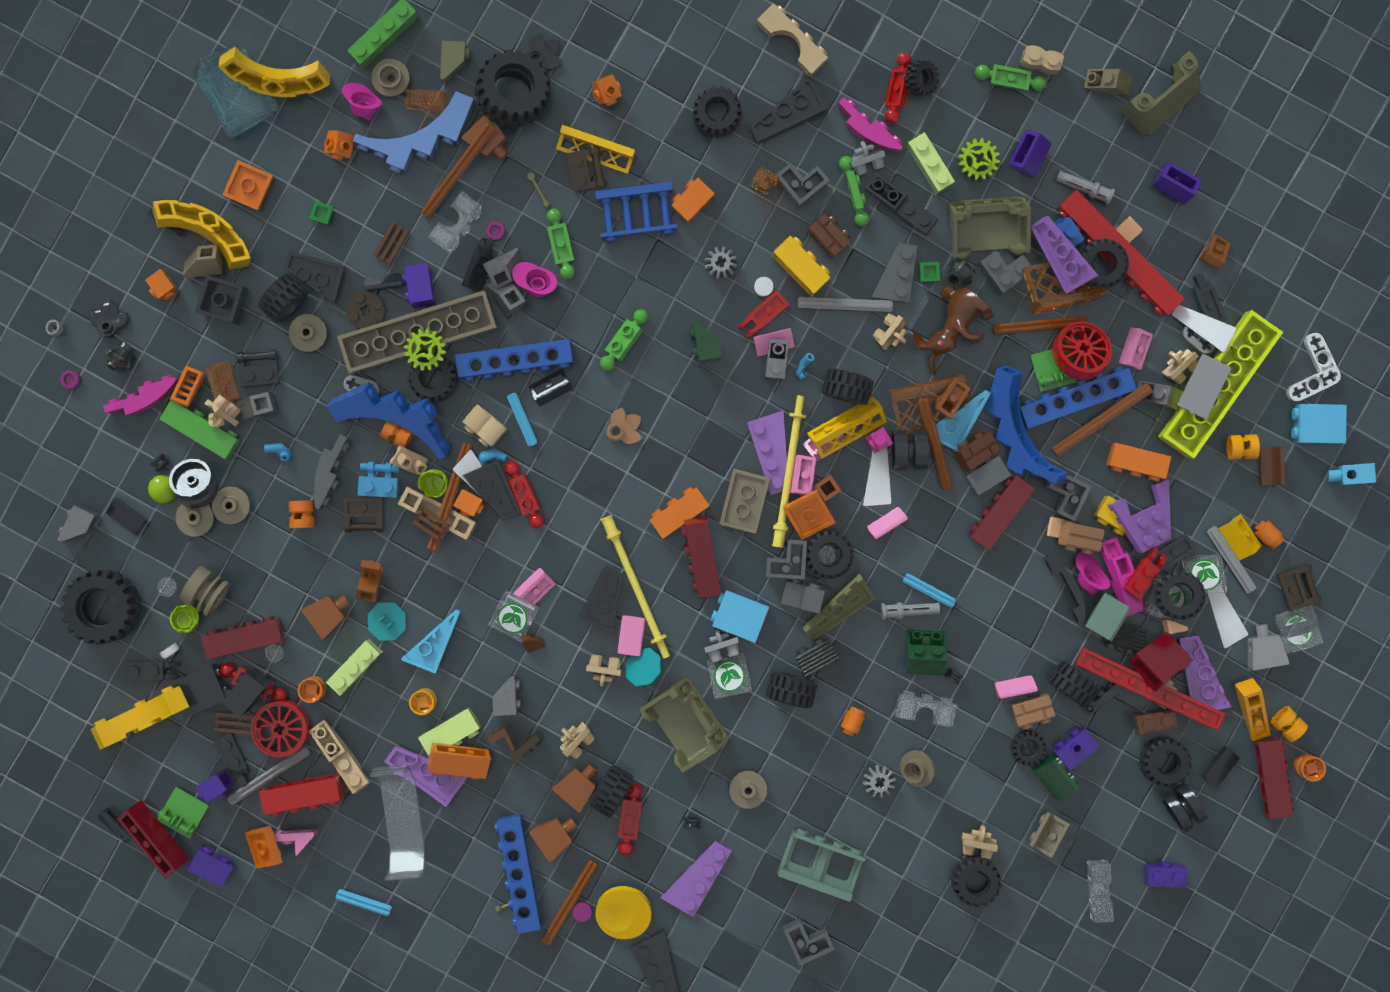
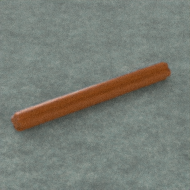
M491 123L484 125L422 209L421 213L425 217L430 218L496 130L494 125Z
M1145 383L1052 447L1055 455H1062L1151 394V387Z
M462 443L455 466L472 449L471 444ZM454 471L452 472L438 517L445 522L448 520L462 479ZM438 521L435 522V524L440 528H445V526L439 523ZM433 528L432 532L440 536L441 533ZM431 536L427 549L436 552L440 541Z

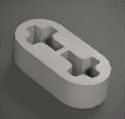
M1188 326L1183 327L1181 331L1182 338L1201 354H1208L1214 350L1215 346L1210 342L1208 344L1209 349L1203 350V344L1199 340L1202 342L1207 340L1195 331L1193 334L1197 338L1194 336L1188 337L1187 329L1191 330V328Z
M355 375L347 376L344 380L343 385L347 391L357 388L353 387L350 389L351 386L348 385L349 381L355 379V383L361 384L360 386L370 382L373 388L377 390L378 395L380 393L379 385L373 381Z

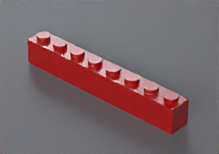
M1077 190L1057 208L1061 218L1070 217L1080 233L1086 238L1087 244L1098 239H1110L1120 243L1125 248L1129 256L1128 272L1124 276L1127 279L1126 283L1132 289L1136 288L1140 292L1139 296L1145 302L1149 301L1154 306L1152 309L1156 314L1163 317L1168 316L1184 300L1171 284ZM1100 252L1099 256L1104 261H1109L1113 265L1112 269H1114L1116 264L1114 256L1109 252Z

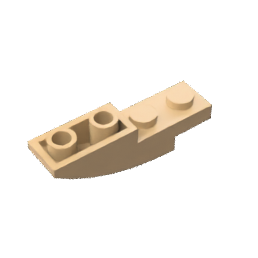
M323 720L309 730L328 761L334 765L353 794H356L370 783L362 771L360 763L326 720Z

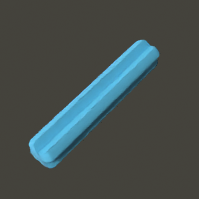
M517 393L509 394L507 399L527 445L532 447L538 444Z
M907 573L903 578L905 584L950 608L954 606L956 599L911 574Z
M339 889L336 894V900L384 916H389L392 909L390 905Z

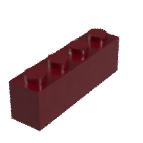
M1017 475L1007 478L1003 484L1005 486L1001 493L998 491L992 499L994 503L990 508L986 507L980 515L982 519L978 524L975 522L969 529L970 535L968 537L988 551L1035 490V488Z
M707 516L684 520L685 526L681 528L683 538L688 540V545H685L687 557L691 556L692 563H688L690 575L694 574L695 581H691L693 592L698 593V598L719 595L721 590Z
M274 616L263 618V622L258 624L254 620L244 623V627L241 628L233 625L225 627L226 631L218 633V629L206 632L207 636L201 637L206 660L285 641L280 618L274 620Z
M1279 738L1254 741L1264 816L1268 819L1293 816L1294 802L1290 799L1289 793L1292 787L1287 779L1289 767L1284 759V753H1286L1285 743Z
M142 800L117 818L165 879L190 860Z

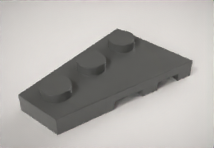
M897 244L871 298L909 303L917 252L916 245Z

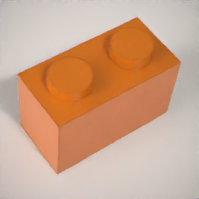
M699 178L695 181L693 179L690 180L685 186V192L682 195L678 193L672 199V209L688 224L715 196V193Z

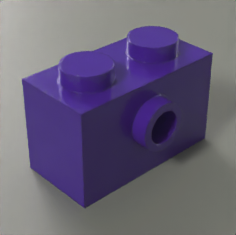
M1025 130L1009 165L1020 174L1035 178L1052 143L1041 133Z
M1168 161L1158 171L1152 186L1185 205L1195 196L1202 180Z
M428 263L405 266V273L402 275L404 285L408 287V291L405 292L407 303H410L413 309L436 305L431 269Z
M1082 726L1074 728L1065 741L1062 739L1054 746L1053 752L1070 771L1100 747L1090 733Z
M224 769L196 786L198 789L197 793L207 803L214 798L218 801L227 795L225 791L233 787L235 783Z
M200 845L191 859L187 871L222 888L233 869L234 862L224 854L221 856L216 854L213 848Z
M1170 861L1144 863V883L1147 886L1187 887L1188 868L1183 864H1172Z

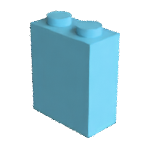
M1295 405V408L1292 410L1294 427L1291 432L1294 443H1346L1347 405Z
M725 590V593L721 592L717 601L720 604L718 611L714 610L710 619L713 622L712 626L755 643L769 606L729 590Z

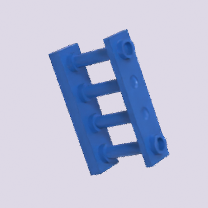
M672 182L595 191L597 202L601 201L604 210L606 233H600L601 239H605V242H614L619 237L660 232L663 235L674 234V231L677 230V224L671 225L667 197L669 193H673ZM658 194L661 202L663 226L652 227L649 198L650 195ZM632 197H639L641 199L644 228L633 229L629 202ZM620 199L623 207L625 230L614 232L610 203H612V200Z

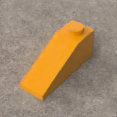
M1253 678L1235 684L1237 698L1251 740L1256 741L1270 736L1262 689Z

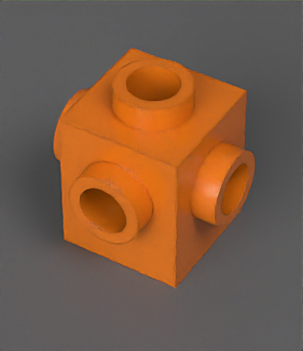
M613 74L591 82L594 90L592 92L593 97L599 105L605 103L607 106L617 102V98L622 96L621 86L615 80Z
M328 130L324 143V153L331 155V159L342 161V158H350L353 152L354 135L342 131Z

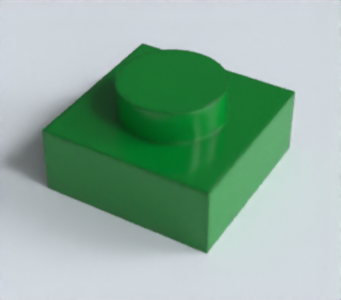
M315 201L309 219L329 225L335 207Z
M939 262L919 263L920 283L940 281Z

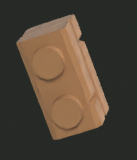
M1062 522L1058 543L1065 545L1064 549L1076 551V548H1080L1081 553L1091 555L1093 551H1101L1104 529Z
M1047 693L1010 704L1015 725L1018 728L1021 727L1022 730L1032 728L1033 723L1040 722V724L1049 723L1051 718L1055 717L1052 702Z

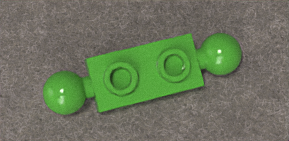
M997 64L993 65L992 70L986 65H979L975 69V76L979 80L991 78L990 85L1025 92L1028 91L1029 86H1032L1035 91H1042L1047 85L1046 79L1043 76L1031 78L1032 71Z
M844 156L839 161V167L845 171V179L854 210L857 213L854 219L855 223L860 227L868 225L870 217L863 210V205L866 204L864 194L859 192L858 186H861L858 175L854 174V170L852 171L851 161L853 159L849 156Z
M553 208L547 212V220L553 225L547 227L555 264H562L560 275L563 279L569 280L575 275V269L569 262L575 260L566 223L560 224L562 214L558 209Z
M636 310L633 314V322L626 319L605 348L609 355L602 357L600 360V367L604 371H610L614 368V360L616 358L622 361L644 331L639 325L645 324L648 321V313L645 310Z

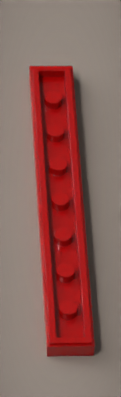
M1082 648L1075 666L1215 731L1219 730L1226 714L1165 685L1155 691L1139 673L1088 649Z

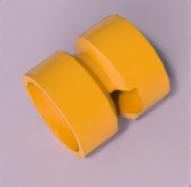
M1228 435L1226 442L1228 459L1241 460L1242 457L1245 459H1258L1260 453L1258 436L1244 435L1242 438L1241 435Z
M429 688L417 690L409 700L411 710L417 715H426L437 705V696Z
M1285 706L1272 717L1270 723L1278 731L1282 730V735L1291 743L1306 732L1308 725L1301 718H1296L1297 714L1290 706Z

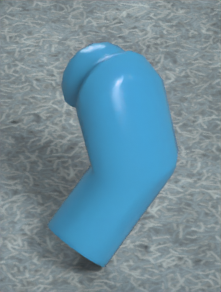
M807 353L800 360L795 370V376H798L800 380L808 376L805 369L813 362V354Z
M283 443L264 445L266 454L276 453L284 462L288 461L292 456L290 449Z
M491 448L481 452L478 461L481 465H486L493 459L504 463L508 454Z

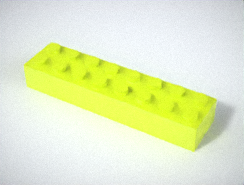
M1253 310L1245 312L1235 326L1236 331L1224 352L1218 350L1213 359H1219V362L1231 367V370L1207 418L1203 419L1195 414H1189V411L1179 407L1158 435L1159 439L1188 459L1196 457L1283 334L1280 329Z

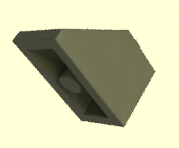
M442 41L440 80L442 83H447L466 66V60L470 59V48H467L465 42Z

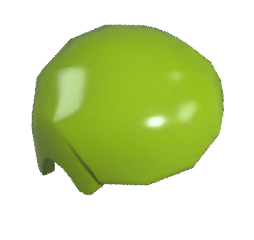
M437 469L423 472L418 479V488L427 497L439 498L443 496L449 485L448 477L441 470Z
M158 475L150 481L148 492L155 502L169 503L175 499L176 495L169 484L170 476Z
M187 604L177 606L170 615V624L173 630L181 634L190 633L199 625L200 616L194 606Z

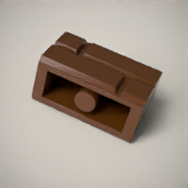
M825 213L807 231L833 259L850 244V235L846 230H840L836 226L838 222L831 214L827 216Z
M976 432L972 435V440H965L957 445L958 449L954 450L953 454L963 471L973 470L1001 451L992 433Z
M1167 708L1132 715L1135 734L1139 736L1178 729L1175 712Z

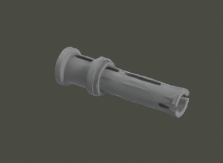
M1062 170L1059 171L1056 182L1087 193L1091 199H1099L1104 201L1106 205H1109L1115 189L1103 187L1099 182L1093 184Z
M901 602L893 605L881 603L882 620H886V618L902 619L904 616L940 614L939 602L903 605Z

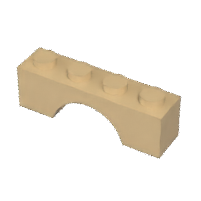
M773 3L757 19V25L769 37L787 35L794 39L800 50L797 65L809 77H812L827 62V52L821 46L817 47L813 43V38L807 32L804 34L799 29L800 25L794 19L790 20L786 16V11L780 5L776 6Z
M406 487L398 503L400 506L416 514H421L423 512L421 509L424 507L436 516H438L442 503L427 497L411 487ZM451 509L447 523L451 525L449 531L466 540L470 538L478 523ZM429 515L425 517L436 522V520L430 517Z

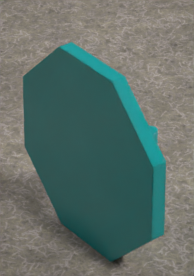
M395 602L378 603L368 613V631L379 641L396 640L406 630V613Z
M651 648L641 649V656L631 655L625 662L626 678L636 687L652 685L661 674V657Z

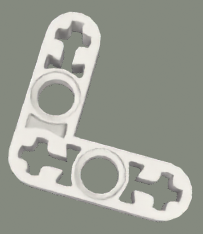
M1319 333L1309 334L1304 339L1305 347L1318 373L1288 387L1286 395L1291 401H1301L1338 383L1341 378L1340 371L1330 350ZM1312 338L1318 339L1316 346L1310 344ZM1317 348L1323 349L1322 351L1314 353V350H1317ZM1320 354H1325L1327 357V362L1324 365L1318 362ZM1329 373H1334L1333 381L1331 379L1325 381L1321 379L1327 377ZM1311 379H1315L1318 382L1316 390H1312L1309 387ZM1294 388L1295 390L1302 388L1306 390L1298 394L1299 397L1292 395Z

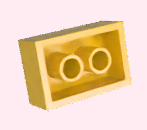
M789 236L773 252L772 257L813 297L831 278L829 276L830 272L824 265L819 266L815 260L817 258L810 251L806 252L802 248L803 244L797 237L792 238Z

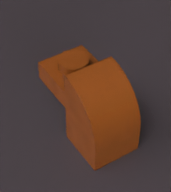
M832 474L816 483L812 491L818 490L824 502L842 491Z
M362 560L360 565L361 577L357 587V599L376 603L383 577V567L376 561Z

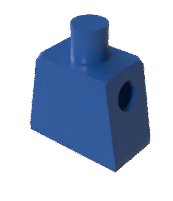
M1065 217L1054 222L1072 245L1079 250L1085 240L1072 219Z

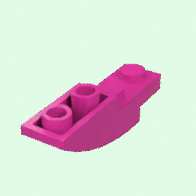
M844 97L839 101L837 106L849 118L845 126L867 143L883 150L899 153L902 150L901 140L896 135L892 136L888 132L889 128L882 121L879 123L876 119L870 124V119L864 113L860 114L856 110L857 106L851 99L847 100Z
M167 375L161 377L162 381H146L143 383V386L138 387L140 395L133 393L127 395V399L120 400V398L109 400V404L103 405L104 412L112 414L124 410L125 415L128 416L141 413L166 398L175 389L180 378Z
M1117 537L1102 542L1100 552L1113 579L1110 582L1118 601L1131 608L1126 617L1142 612V599L1136 600L1123 589L1135 571L1128 553L1124 554Z

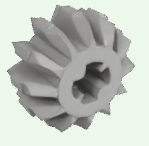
M715 247L716 254L709 251L708 255L711 258H705V262L711 263L706 265L705 269L712 268L709 275L712 276L716 272V279L720 278V274H723V278L726 279V272L733 275L734 272L730 267L736 268L737 264L731 262L737 258L736 256L729 257L733 252L732 250H729L726 254V247H722V252H719L718 247ZM722 258V261H726L724 263V267L716 265V263H718V259Z
M875 765L876 771L868 768L871 775L864 774V777L869 780L863 781V785L868 786L866 792L872 791L873 797L879 792V797L883 798L884 791L887 795H890L888 787L891 789L895 788L890 783L895 782L896 779L895 777H890L893 774L891 770L886 772V766H883L880 771L879 765ZM878 777L881 779L883 777V784L875 785L877 783L875 779Z

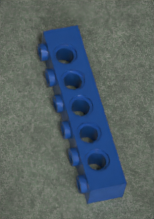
M570 339L455 355L458 378L463 379V382L473 381L477 376H482V379L494 378V374L501 373V376L513 375V371H520V374L530 373L534 368H539V371L551 370L550 366L558 365V368L570 367V363H574ZM552 350L558 353V357L554 361L548 359V353ZM532 353L539 355V360L536 363L529 362V356ZM512 356H518L520 358V362L517 366H512L510 364V359ZM495 358L501 361V365L497 369L491 367V361ZM475 361H480L482 364L479 371H473L472 364Z
M1121 366L1111 370L1112 374L1110 375L1099 374L1091 382L1087 383V380H1082L1075 383L1076 387L1069 389L1066 386L1057 389L1058 393L1051 396L1049 392L1039 396L1040 400L1033 402L1030 399L1021 402L1020 411L1025 429L1136 390L1137 388L1130 369L1123 370ZM1110 379L1116 381L1115 389H1111L1108 386ZM1092 385H1095L1098 388V394L1096 396L1090 393V388ZM1074 392L1080 394L1079 402L1073 401L1072 394ZM1056 398H1059L1062 401V407L1060 409H1057L1054 406V400ZM1037 405L1044 407L1043 415L1036 413Z
M522 814L499 817L497 823H495L496 834H500L501 842H498L499 852L503 853L504 861H502L503 872H507L508 879L505 880L506 890L510 891L511 898H509L510 910H514L515 917H512L513 928L517 929L518 934L541 930L542 923ZM509 831L514 832L516 839H507L506 833ZM512 850L517 851L519 858L512 859L509 852ZM513 870H521L523 876L516 878L513 875ZM522 888L526 891V895L520 897L517 895L516 890ZM520 908H528L530 914L526 916L522 915L520 913Z

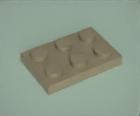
M733 468L719 524L757 534L771 478Z

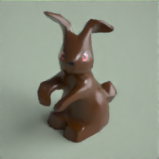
M948 285L942 289L940 296L944 300H949L947 321L942 330L935 333L928 341H925L916 332L912 335L914 345L918 351L932 350L928 362L933 376L936 375L934 359L956 349L958 338L962 337L972 344L979 343L984 338L983 332L973 335L967 330L968 326L978 316L983 317L985 320L994 317L991 308L967 287L957 290Z

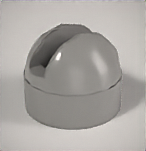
M50 320L46 325V332L52 336H59L64 330L63 325L56 320Z

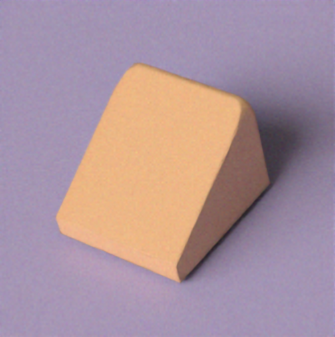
M1128 217L1116 228L1129 243L1143 231L1131 217Z
M1050 517L1047 536L1059 538L1062 522H1072L1070 520Z
M1167 619L1162 620L1164 633L1174 634L1188 630L1187 626Z

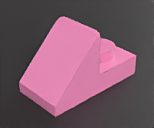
M317 829L279 831L275 834V840L283 845L293 844V841H295V855L297 856L317 834Z

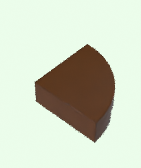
M531 635L521 637L527 653L546 647L544 640L540 637L534 638Z

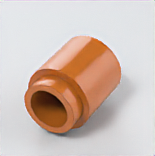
M1263 520L1255 527V535L1272 549L1276 548L1284 540L1282 533L1269 520L1266 522Z
M851 706L850 710H847L840 726L844 728L842 732L851 736L854 733L858 734L865 719V712Z

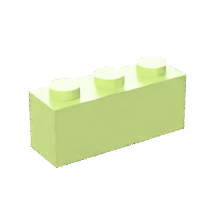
M925 132L908 142L906 145L908 151L935 195L953 185L955 182Z
M370 639L366 640L326 683L338 695L344 694L383 651Z
M471 707L422 734L418 739L429 756L432 743L458 746L463 743L461 739L468 736L470 739L479 733L478 729L482 726Z

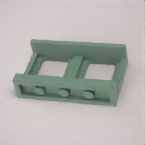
M799 828L797 831L792 829L777 875L851 902L852 891L862 863L866 860L862 854L863 852L856 848L846 849L844 848L845 845L836 841L833 844L826 842V838L819 835L815 837L809 836V832ZM797 839L819 846L811 867H805L791 861ZM834 851L855 858L847 880L827 874Z

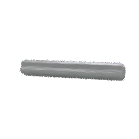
M1217 526L1209 528L1207 534L1245 592H1253L1256 589V585Z

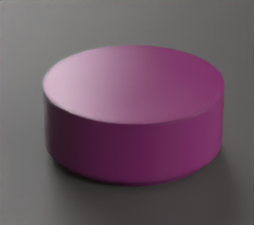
M492 221L487 225L486 234L491 240L499 241L505 236L506 230L501 222Z
M73 370L64 371L60 377L61 385L66 389L78 388L81 384L80 374Z
M584 901L576 903L572 911L573 917L579 922L587 921L592 914L591 906Z

